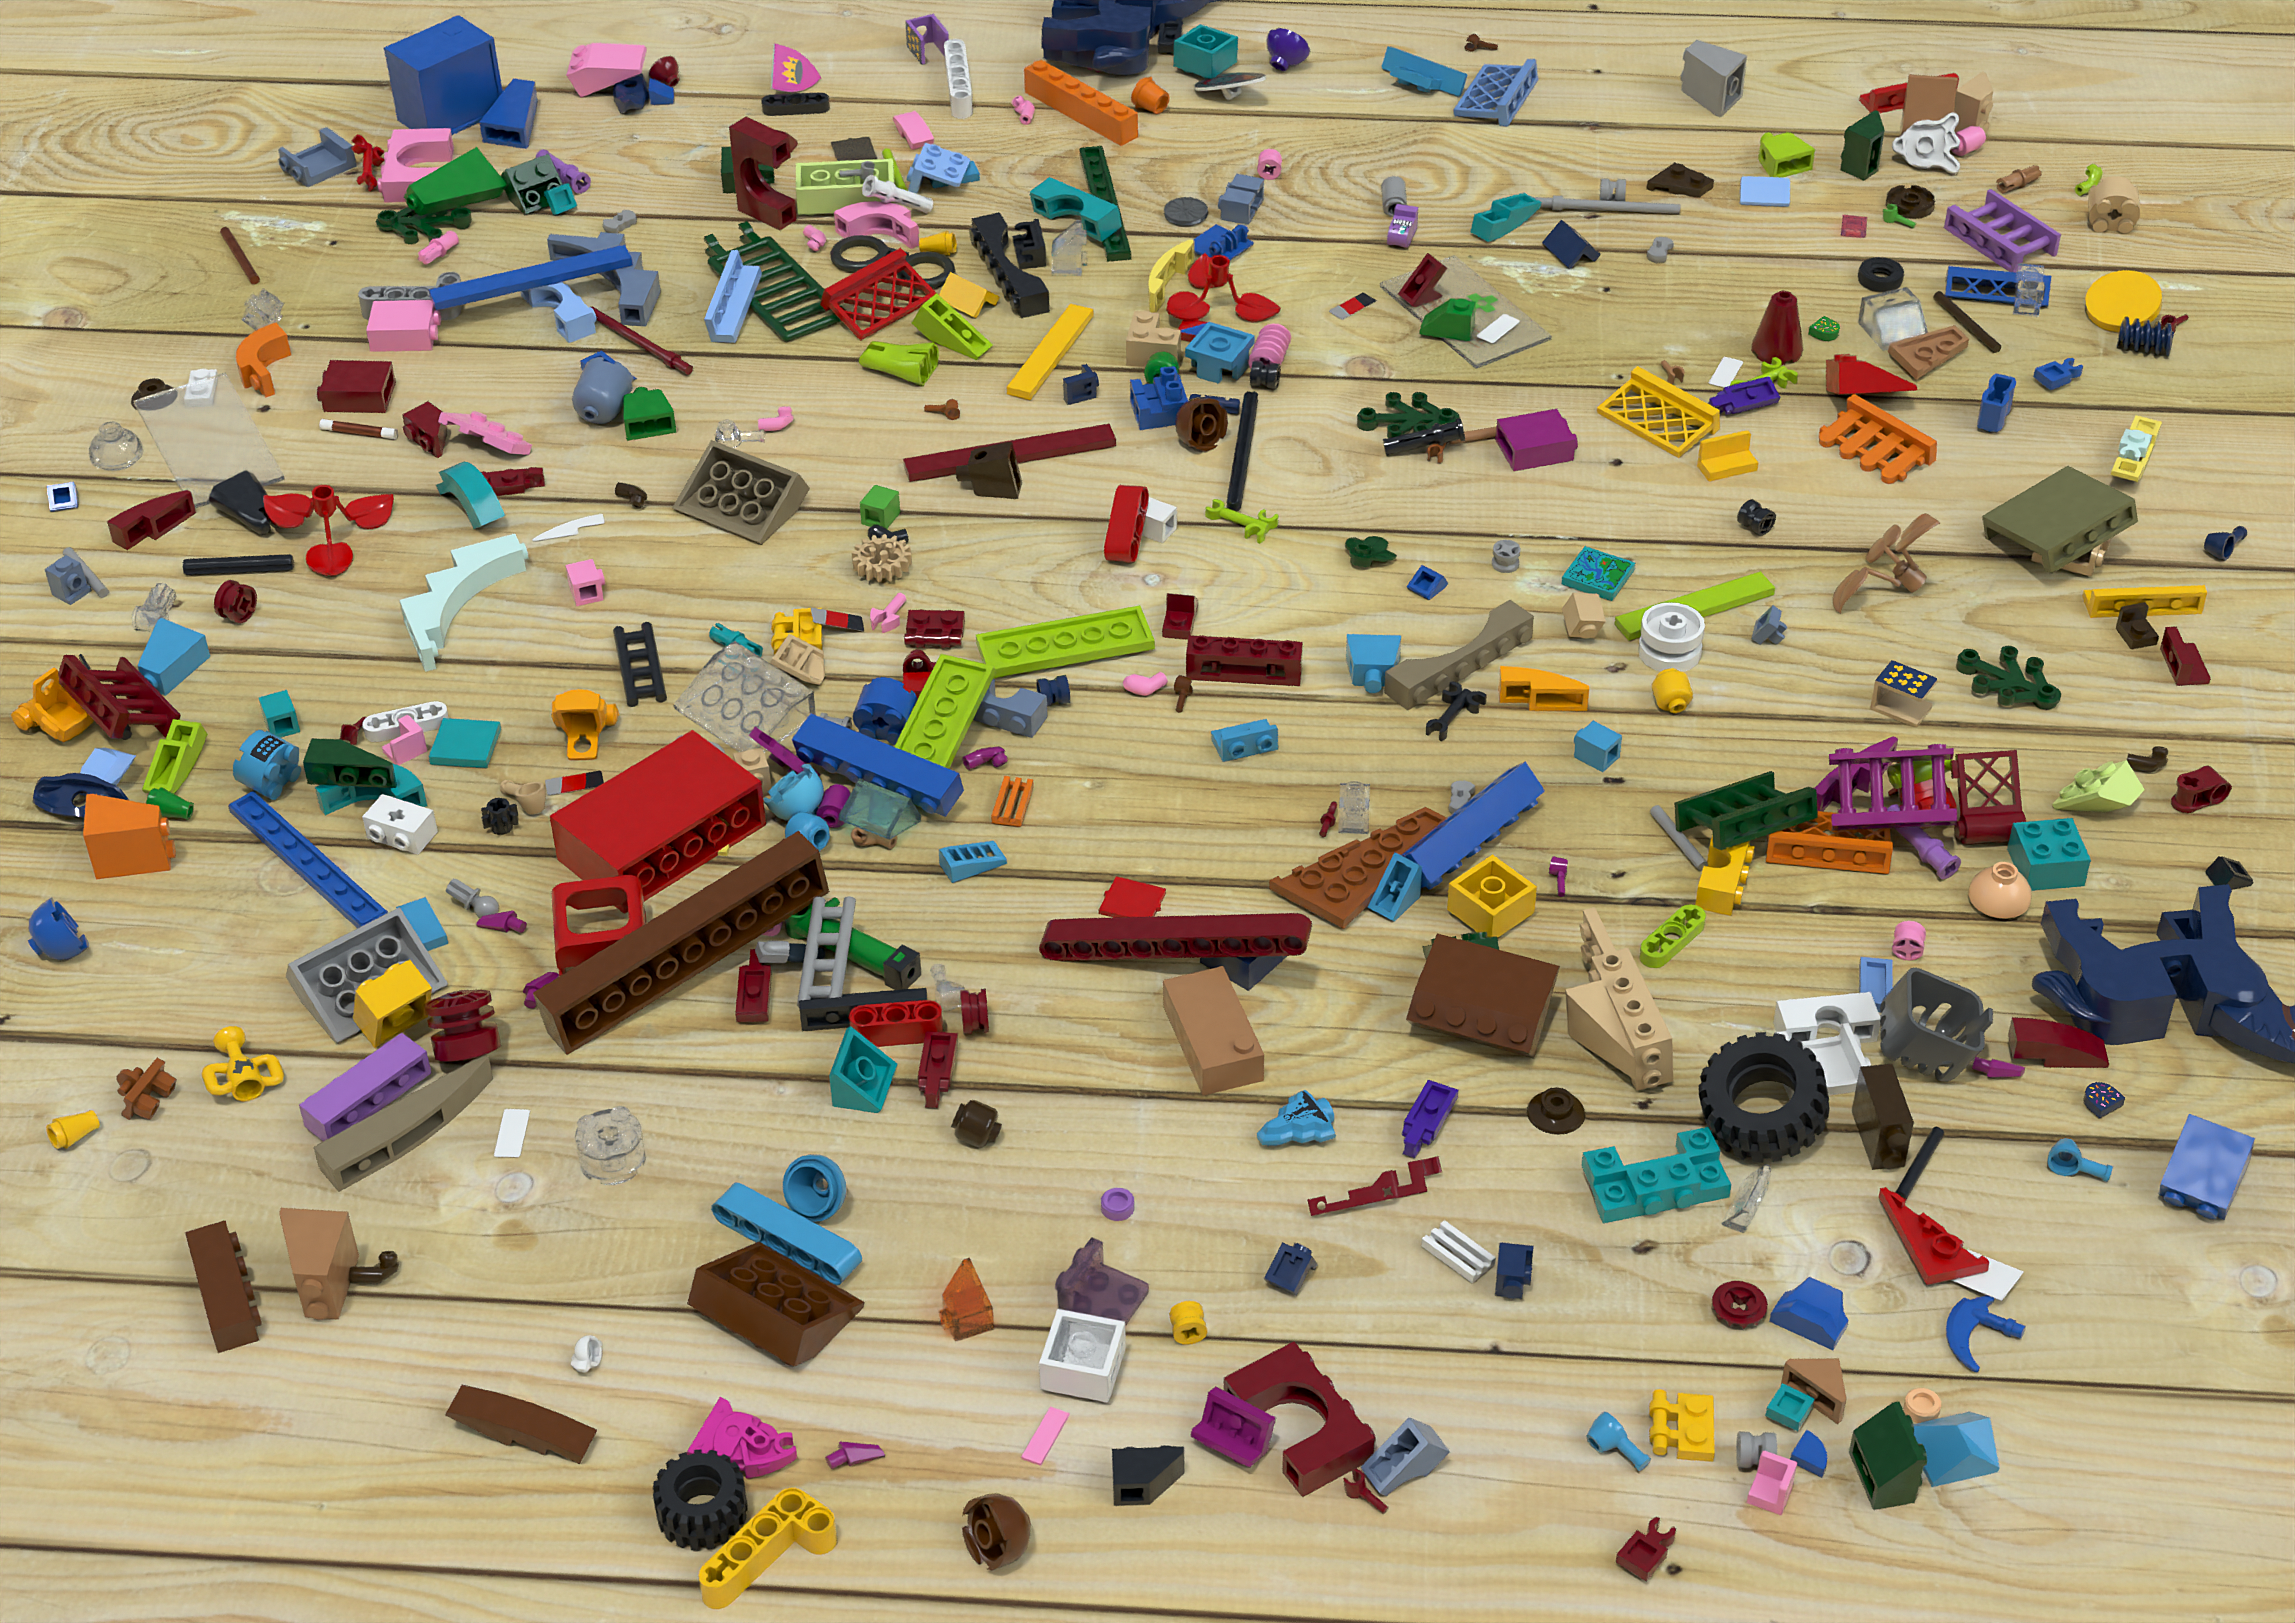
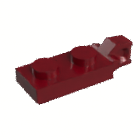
M543 467L481 472L496 496L524 494L525 489L545 487Z
M750 949L749 965L739 967L735 1011L736 1022H768L772 971L770 965H764V963L759 962L755 949Z
M929 1031L925 1033L918 1071L919 1091H925V1108H938L940 1092H948L951 1086L958 1046V1033Z

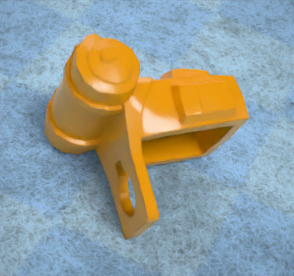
M55 667L33 682V698L27 703L20 704L11 714L13 722L21 730H28L31 727L40 725L44 732L62 742H66L81 734L94 721L59 684L58 670ZM51 679L49 685H47V686L44 688V690L42 691V690H41L42 685H43L47 680Z
M570 690L556 695L555 700L552 701L551 717L556 727H562L568 737V759H596L598 737L603 727L615 726L618 721L619 710L616 704H606L605 700L601 699L600 694L589 690ZM580 736H586V739L591 743L590 749L583 753L577 752L574 749L575 744L580 740Z

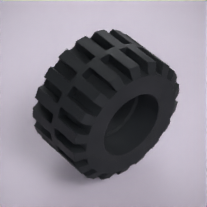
M702 1449L694 1450V1454L690 1455L684 1452L679 1454L678 1460L670 1459L666 1463L667 1469H660L657 1473V1480L653 1483V1499L658 1526L661 1532L665 1533L666 1539L670 1542L676 1540L678 1547L685 1548L686 1545H690L691 1550H699L700 1546H707V1550L715 1548V1543L720 1542L723 1545L728 1542L729 1535L734 1536L740 1530L739 1525H744L747 1518L746 1512H748L743 1474L740 1473L737 1463H731L729 1456L723 1454L719 1457L717 1451L714 1450L702 1453ZM696 1496H714L713 1499L705 1503H686Z

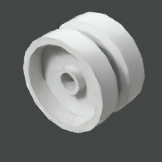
M1661 603L1652 606L1645 611L1642 617L1641 636L1638 647L1639 657L1645 665L1660 672L1669 668L1682 672L1692 669L1701 658L1702 640L1705 630L1704 618L1695 609L1679 603Z

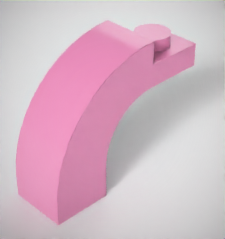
M869 201L851 204L834 211L835 231L843 238L856 235L886 234L898 239L910 249L919 246L918 225L911 220V211L903 206L889 202Z

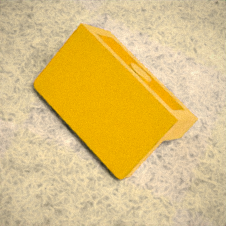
M952 272L949 273L939 293V296L950 306L974 318L978 317L985 301L996 306L1000 298L996 294Z
M1745 430L1705 439L1700 442L1697 467L1709 482L1758 470L1759 462L1749 450L1751 433Z

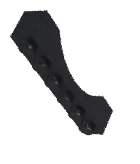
M1000 212L972 218V228L969 229L971 242L977 245L979 255L985 258L986 266L992 270L996 283H1000L1003 295L1008 296L1011 308L1013 310L1016 309L1020 318L1050 312L1049 290L1042 279L1019 269L1005 256L1004 252L1009 246L1008 225Z

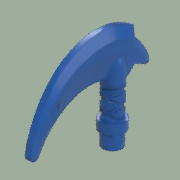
M1982 1296L1971 1300L1966 1297L1953 1307L1947 1319L1946 1336L1951 1350L1965 1366L1974 1372H1979L1980 1367L1971 1355L1969 1337L1972 1330L1979 1323L1996 1330L1998 1329V1331H2002L2004 1335L2009 1337L2012 1335L2020 1339L2023 1337L2026 1328L2025 1325L2017 1323L2016 1320L2011 1318L2005 1319L1989 1313L1987 1307L1994 1302V1298L1991 1296Z

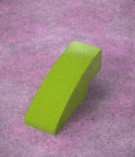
M172 720L166 739H160L142 788L144 793H150L153 788L160 789L161 787L175 793L180 788L195 765L208 735L201 723Z

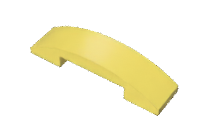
M1187 240L1171 248L1160 257L1152 268L1148 282L1150 312L1156 313L1165 302V286L1175 272L1185 275L1194 263V240Z
M2135 416L2130 430H2140L2152 435L2149 449L2145 458L2140 457L2139 462L2129 458L2117 457L2111 475L2139 482L2156 443L2162 424L2161 421Z

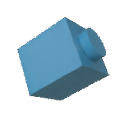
M1593 720L1584 729L1581 728L1574 737V758L1604 772L1620 758L1622 735Z

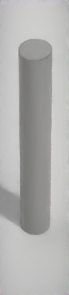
M71 547L65 548L63 555H67L80 562L86 582L99 597H106L109 590Z
M1659 805L1652 807L1650 814L1698 871H1702L1704 866H1708V862L1682 832L1676 831L1675 823Z

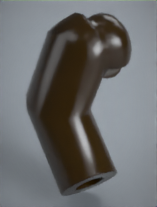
M621 482L616 484L615 495L631 498L629 502L633 507L641 508L644 506V501L647 500V493L643 489L632 484Z
M2154 746L2152 755L2147 757L2128 753L2127 762L2132 769L2152 772L2166 765L2169 760L2167 758L2169 751L2165 747Z
M383 1251L379 1255V1263L373 1267L352 1266L349 1271L350 1283L379 1284L397 1272L399 1268V1262H397L398 1255L394 1251Z

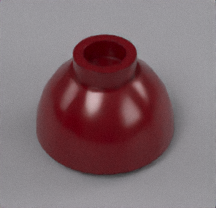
M665 56L658 59L649 70L648 75L650 79L670 87L676 86L680 80L678 78L679 66L673 56Z

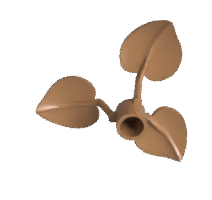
M1924 513L1918 516L1902 534L1901 528L1898 525L1891 526L1884 533L1883 537L1872 545L1866 555V560L1869 563L1875 562L1885 552L1897 564L1892 571L1895 577L1893 578L1867 567L1862 568L1860 571L1854 570L1838 585L1834 592L1833 606L1836 611L1841 614L1846 601L1864 583L1868 574L1892 582L1897 587L1902 584L1911 593L1917 591L1923 585L1927 576L1918 569L1919 566L1914 563L1906 548L1928 530L1940 524V522L1929 514ZM1900 534L1901 540L1896 545L1895 550L1898 553L1902 552L1907 562L1905 560L1901 561L1889 549V547L1898 540Z

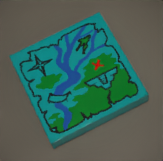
M1584 546L1562 576L1561 584L1586 593L1599 594V597L1613 601L1635 571L1636 563Z

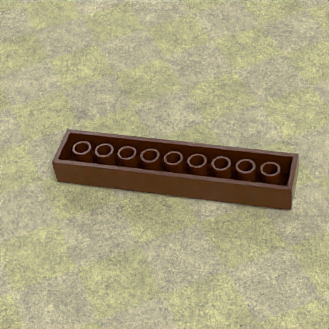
M797 831L533 992L549 1036L566 1055L572 1053L813 903L815 897H823L830 893L819 850L800 831Z

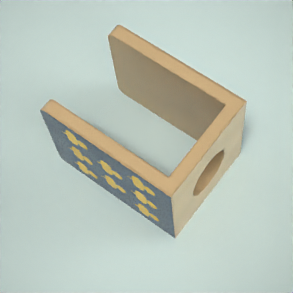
M1891 660L1875 680L1870 710L1912 727H1918L1932 709V703L1924 699L1936 685L1937 678Z

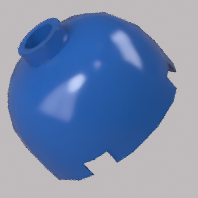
M52 897L42 903L32 913L28 926L32 938L28 940V943L39 956L45 953L51 959L61 961L71 959L89 948L86 936L83 934L79 938L76 934L78 932L77 927H79L76 921L58 901L54 903Z

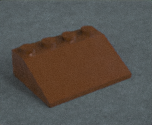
M1437 933L1415 987L1406 1020L1412 1026L1534 1059L1560 966Z
M758 1241L697 1267L687 1304L697 1309L701 1315L712 1318L726 1326L728 1331L748 1339L755 1347L775 1355L782 1363L795 1367L814 1358L864 1308L865 1302Z

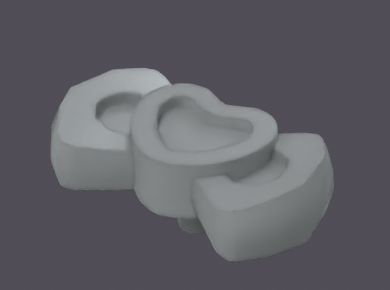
M622 210L613 219H604L602 225L605 232L618 233L625 228H629L632 224H636L637 216L633 211Z
M1668 237L1654 238L1650 250L1647 251V259L1654 263L1665 262L1667 260V250L1672 249L1674 246L1673 240Z
M1465 780L1456 781L1451 784L1449 812L1453 814L1471 799V795L1476 790L1474 784Z

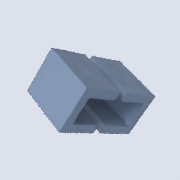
M1236 174L1232 182L1227 184L1224 195L1219 197L1218 209L1221 210V220L1249 225L1264 200V179Z

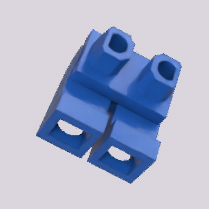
M1176 367L1160 368V377H1153V384H1142L1141 379L1130 380V403L1139 431L1174 426L1178 410L1188 401L1180 376L1177 375Z

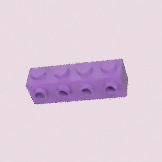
M400 1033L299 1104L304 1126L324 1141L377 1113L431 1074L427 1051L406 1035Z

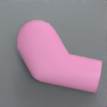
M1016 96L1012 100V105L1015 107L1014 110L1021 115L1020 122L1027 125L1032 120L1035 108L1030 101L1024 100L1022 96Z
M812 225L805 227L803 234L810 239L807 242V246L814 252H817L821 246H824L826 236Z
M790 406L779 407V416L758 419L759 432L783 429L793 421L792 408Z
M1158 672L1150 678L1132 674L1123 681L1125 690L1141 696H1148L1167 684V678L1162 672Z

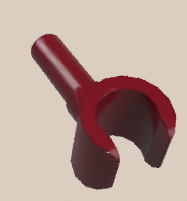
M2187 314L2178 318L2173 315H2165L2161 318V329L2167 323H2171L2172 331L2175 333L2176 326L2187 321L2189 317Z
M362 717L353 725L343 724L339 739L348 740L350 744L356 745L359 730L363 727V721L367 717Z
M1353 1469L1352 1475L1355 1482H1350L1343 1478L1346 1495L1353 1499L1362 1497L1384 1514L1389 1507L1366 1487L1364 1473L1361 1470Z

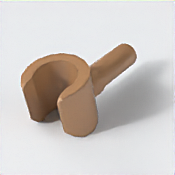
M1663 360L1661 365L1668 373L1667 382L1674 384L1675 378L1683 382L1685 370L1680 366L1671 367L1666 360Z

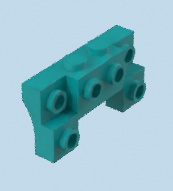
M1709 1127L1677 1133L1676 1149L1679 1153L1677 1155L1623 1165L1615 1146L1583 1152L1581 1166L1590 1184L1597 1212L1602 1223L1643 1215H1654L1662 1211L1687 1208L1691 1205L1729 1198L1731 1182L1719 1160L1721 1151Z

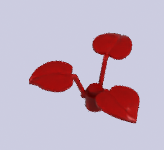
M1204 253L1194 262L1188 273V281L1191 285L1197 288H1204L1202 295L1198 297L1192 292H1177L1168 299L1166 311L1173 317L1181 320H1199L1210 311L1209 304L1203 301L1209 288L1221 287L1227 282L1229 283L1234 301L1238 303L1235 307L1236 314L1247 321L1257 322L1268 319L1279 313L1281 308L1272 300L1257 293H1244L1239 298L1233 283V275L1229 274L1230 260L1223 255H1215L1210 258Z
M319 485L312 490V498L303 494L289 493L276 496L264 495L263 501L269 519L275 525L282 528L301 526L305 517L310 518L313 511L324 518L327 545L318 544L311 547L306 553V563L312 571L318 574L334 576L343 573L350 567L353 561V552L347 543L339 542L332 544L329 517L334 514L338 507L348 521L355 520L356 525L360 528L374 529L381 527L388 522L391 516L394 495L383 494L358 498L348 503L344 508L339 501V496H335L334 489L331 486Z

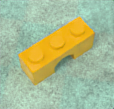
M1712 835L1707 860L1708 866L1703 867L1695 905L1705 911L1732 916L1734 905H1740L1744 887L1740 886V883L1746 884L1749 866H1745V864H1751L1753 860L1755 846L1750 845V841L1719 850L1713 847Z

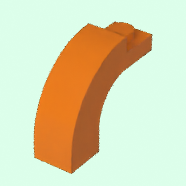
M276 322L248 335L240 343L236 351V361L243 387L246 389L253 386L265 398L275 395L271 374L266 367L277 360L291 356L287 334Z

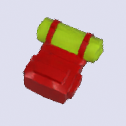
M1932 760L1913 761L1915 805L1918 806V810H1929L1931 805H1934ZM1944 760L1945 773L1951 771V760ZM1897 762L1890 765L1887 769L1888 779L1894 787L1888 791V794L1891 796L1899 793L1902 803L1901 763ZM1945 783L1946 804L1950 805V809L1957 808L1952 791ZM1934 826L1920 827V828L1923 830V829L1931 828V827H1934Z

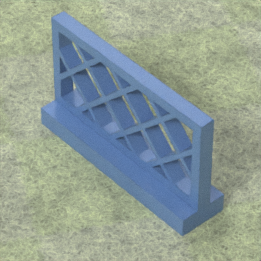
M1527 59L1523 66L1484 64L1454 108V116L1498 118L1499 126H1509L1538 81L1536 59Z

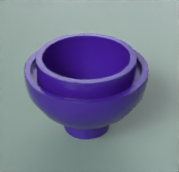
M1273 29L1267 35V50L1272 57L1270 64L1278 70L1286 71L1288 66L1302 63L1311 52L1307 41L1288 29Z

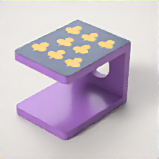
M934 14L905 20L907 47L921 65L925 64L924 44L933 42L945 57L944 43L949 40V33ZM919 26H926L924 35L918 32L917 28Z

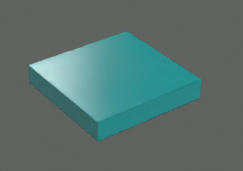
M443 718L429 754L430 764L488 768L501 732L500 722Z

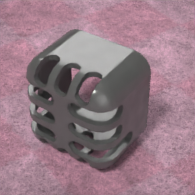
M1910 968L1883 998L1880 1005V1025L1882 1026L1880 1029V1038L1882 1040L1880 1046L1883 1055L1890 1061H1896L1901 1057V1064L1904 1067L1913 1068L1918 1064V1071L1921 1074L1927 1076L1935 1070V1078L1938 1081L1948 1082L1955 1079L1984 1049V1032L1993 1023V1009L1988 1007L1983 1011L1981 999L1970 989L1920 968ZM1947 1003L1951 1005L1938 1021L1935 1031L1926 1028L1929 1017L1941 1004ZM1916 1006H1923L1926 1009L1917 1023L1913 1018L1912 1010ZM1965 1027L1964 1031L1956 1040L1952 1039ZM1943 1066L1949 1068L1945 1073H1942L1939 1070V1067Z

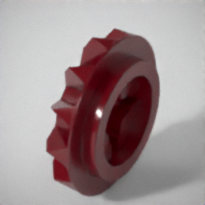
M1730 1281L1720 1285L1713 1293L1712 1309L1716 1311L1717 1320H1726L1729 1327L1733 1324H1739L1743 1329L1748 1324L1757 1326L1760 1319L1766 1316L1768 1308L1767 1298L1753 1284L1744 1281ZM1735 1302L1738 1305L1746 1304L1745 1310L1740 1307L1734 1309L1733 1303Z

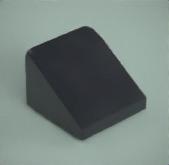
M2218 856L2206 869V875L2214 886L2229 884L2231 890L2251 886L2254 883L2239 861L2223 856Z

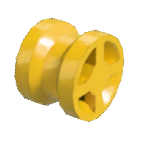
M1184 1301L1171 1308L1169 1316L1171 1323L1174 1325L1172 1329L1173 1336L1178 1343L1194 1344L1206 1337L1208 1333L1207 1326L1203 1320V1307L1199 1303Z

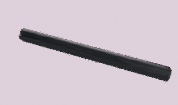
M1255 391L1244 393L1226 501V508L1236 512L1241 509L1258 404V394Z

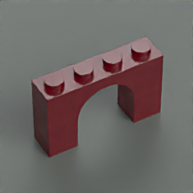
M746 116L729 126L737 209L780 231L797 220L795 199L776 191L768 185L760 173L757 160L775 168L791 158L789 136Z
M1295 1341L1224 1377V1391L1264 1412L1281 1404H1301L1315 1410L1325 1421L1324 1426L1317 1433L1283 1451L1282 1473L1302 1498L1351 1472L1353 1469L1362 1466L1374 1454L1376 1437L1372 1428L1367 1423L1363 1424L1356 1416L1352 1404L1347 1399L1341 1398L1336 1392L1331 1379L1327 1375L1320 1373L1315 1367L1311 1355L1307 1351L1303 1352Z

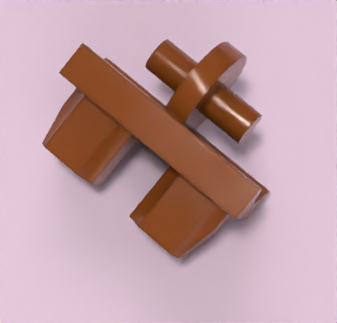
M156 1058L145 1073L139 1067H136L133 1071L123 1069L116 1077L120 1085L117 1092L121 1096H125L124 1103L126 1104L121 1116L129 1120L134 1114L148 1120L153 1117L159 1108L160 1101L150 1096V1094L154 1091L167 1098L176 1086L177 1079L164 1071L165 1061Z

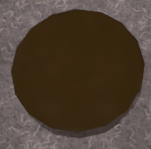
M1899 185L1887 193L1886 207L1888 204L1896 205L1898 214L1904 218H1924L1934 211L1935 201L1933 193L1921 186L1911 185V188H1905V185Z

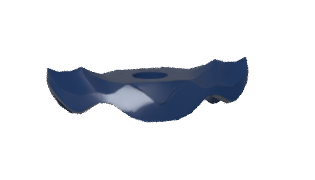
M642 72L614 84L613 98L620 113H625L631 108L641 110L644 107L645 100L650 99L648 84ZM629 84L636 85L635 87H632V88L625 87L626 85H629Z
M67 773L62 776L41 777L36 783L32 802L42 809L57 815L84 818L85 805L76 807L73 804L74 798L80 793L97 794L124 800L129 799L118 786L96 776L82 773Z

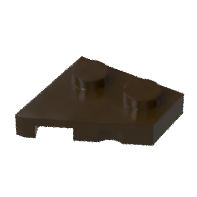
M1676 162L1647 181V190L1654 191L1656 187L1669 188V194H1683L1700 198L1714 186V179Z

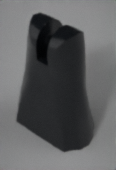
M245 470L213 486L209 494V502L216 509L240 520L260 535L270 532V525L273 528L279 527L266 514L263 497L268 494L253 473Z

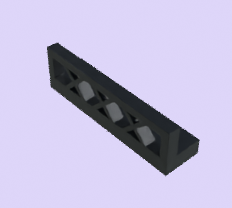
M915 988L842 994V997L799 1000L802 1031L850 1027L849 1014L857 1006L927 1000V989Z

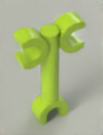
M1773 357L1771 365L1765 361L1762 362V375L1747 381L1769 376L1772 381L1778 379V386L1785 389L1787 388V381L1797 384L1798 374L1793 370L1787 369L1785 366H1781V360ZM1739 379L1731 381L1730 386L1747 381Z
M1219 499L1212 500V508L1208 506L1205 508L1206 518L1210 520L1224 518L1246 526L1245 539H1248L1251 535H1257V543L1259 544L1265 540V534L1270 529L1278 526L1279 515L1275 514L1272 518H1266V510L1264 509L1258 513V519L1225 508L1224 502Z

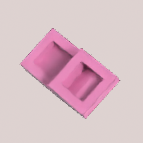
M916 111L893 116V121L901 137L906 138L911 150L923 147L925 142L929 144L934 143L931 131Z

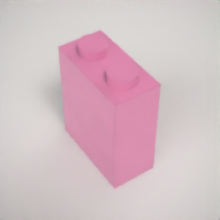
M432 300L373 301L366 330L370 352L432 350L434 340L438 339L437 325H441L440 310L435 309Z

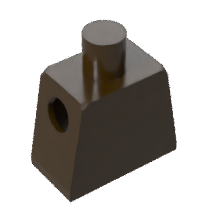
M1005 442L972 450L968 465L956 467L957 481H971L974 494L977 496L1018 499L1022 479L1013 443Z

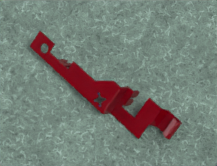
M1439 1156L1407 1162L1412 1184L1398 1187L1399 1182L1396 1170L1382 1172L1372 1186L1349 1190V1199L1327 1204L1325 1196L1307 1199L1310 1214L1314 1216L1392 1198L1428 1192L1424 1176L1442 1173ZM1391 1186L1390 1192L1393 1195L1388 1194L1384 1197L1385 1192L1382 1188L1388 1189ZM1324 1202L1325 1209H1318V1203Z

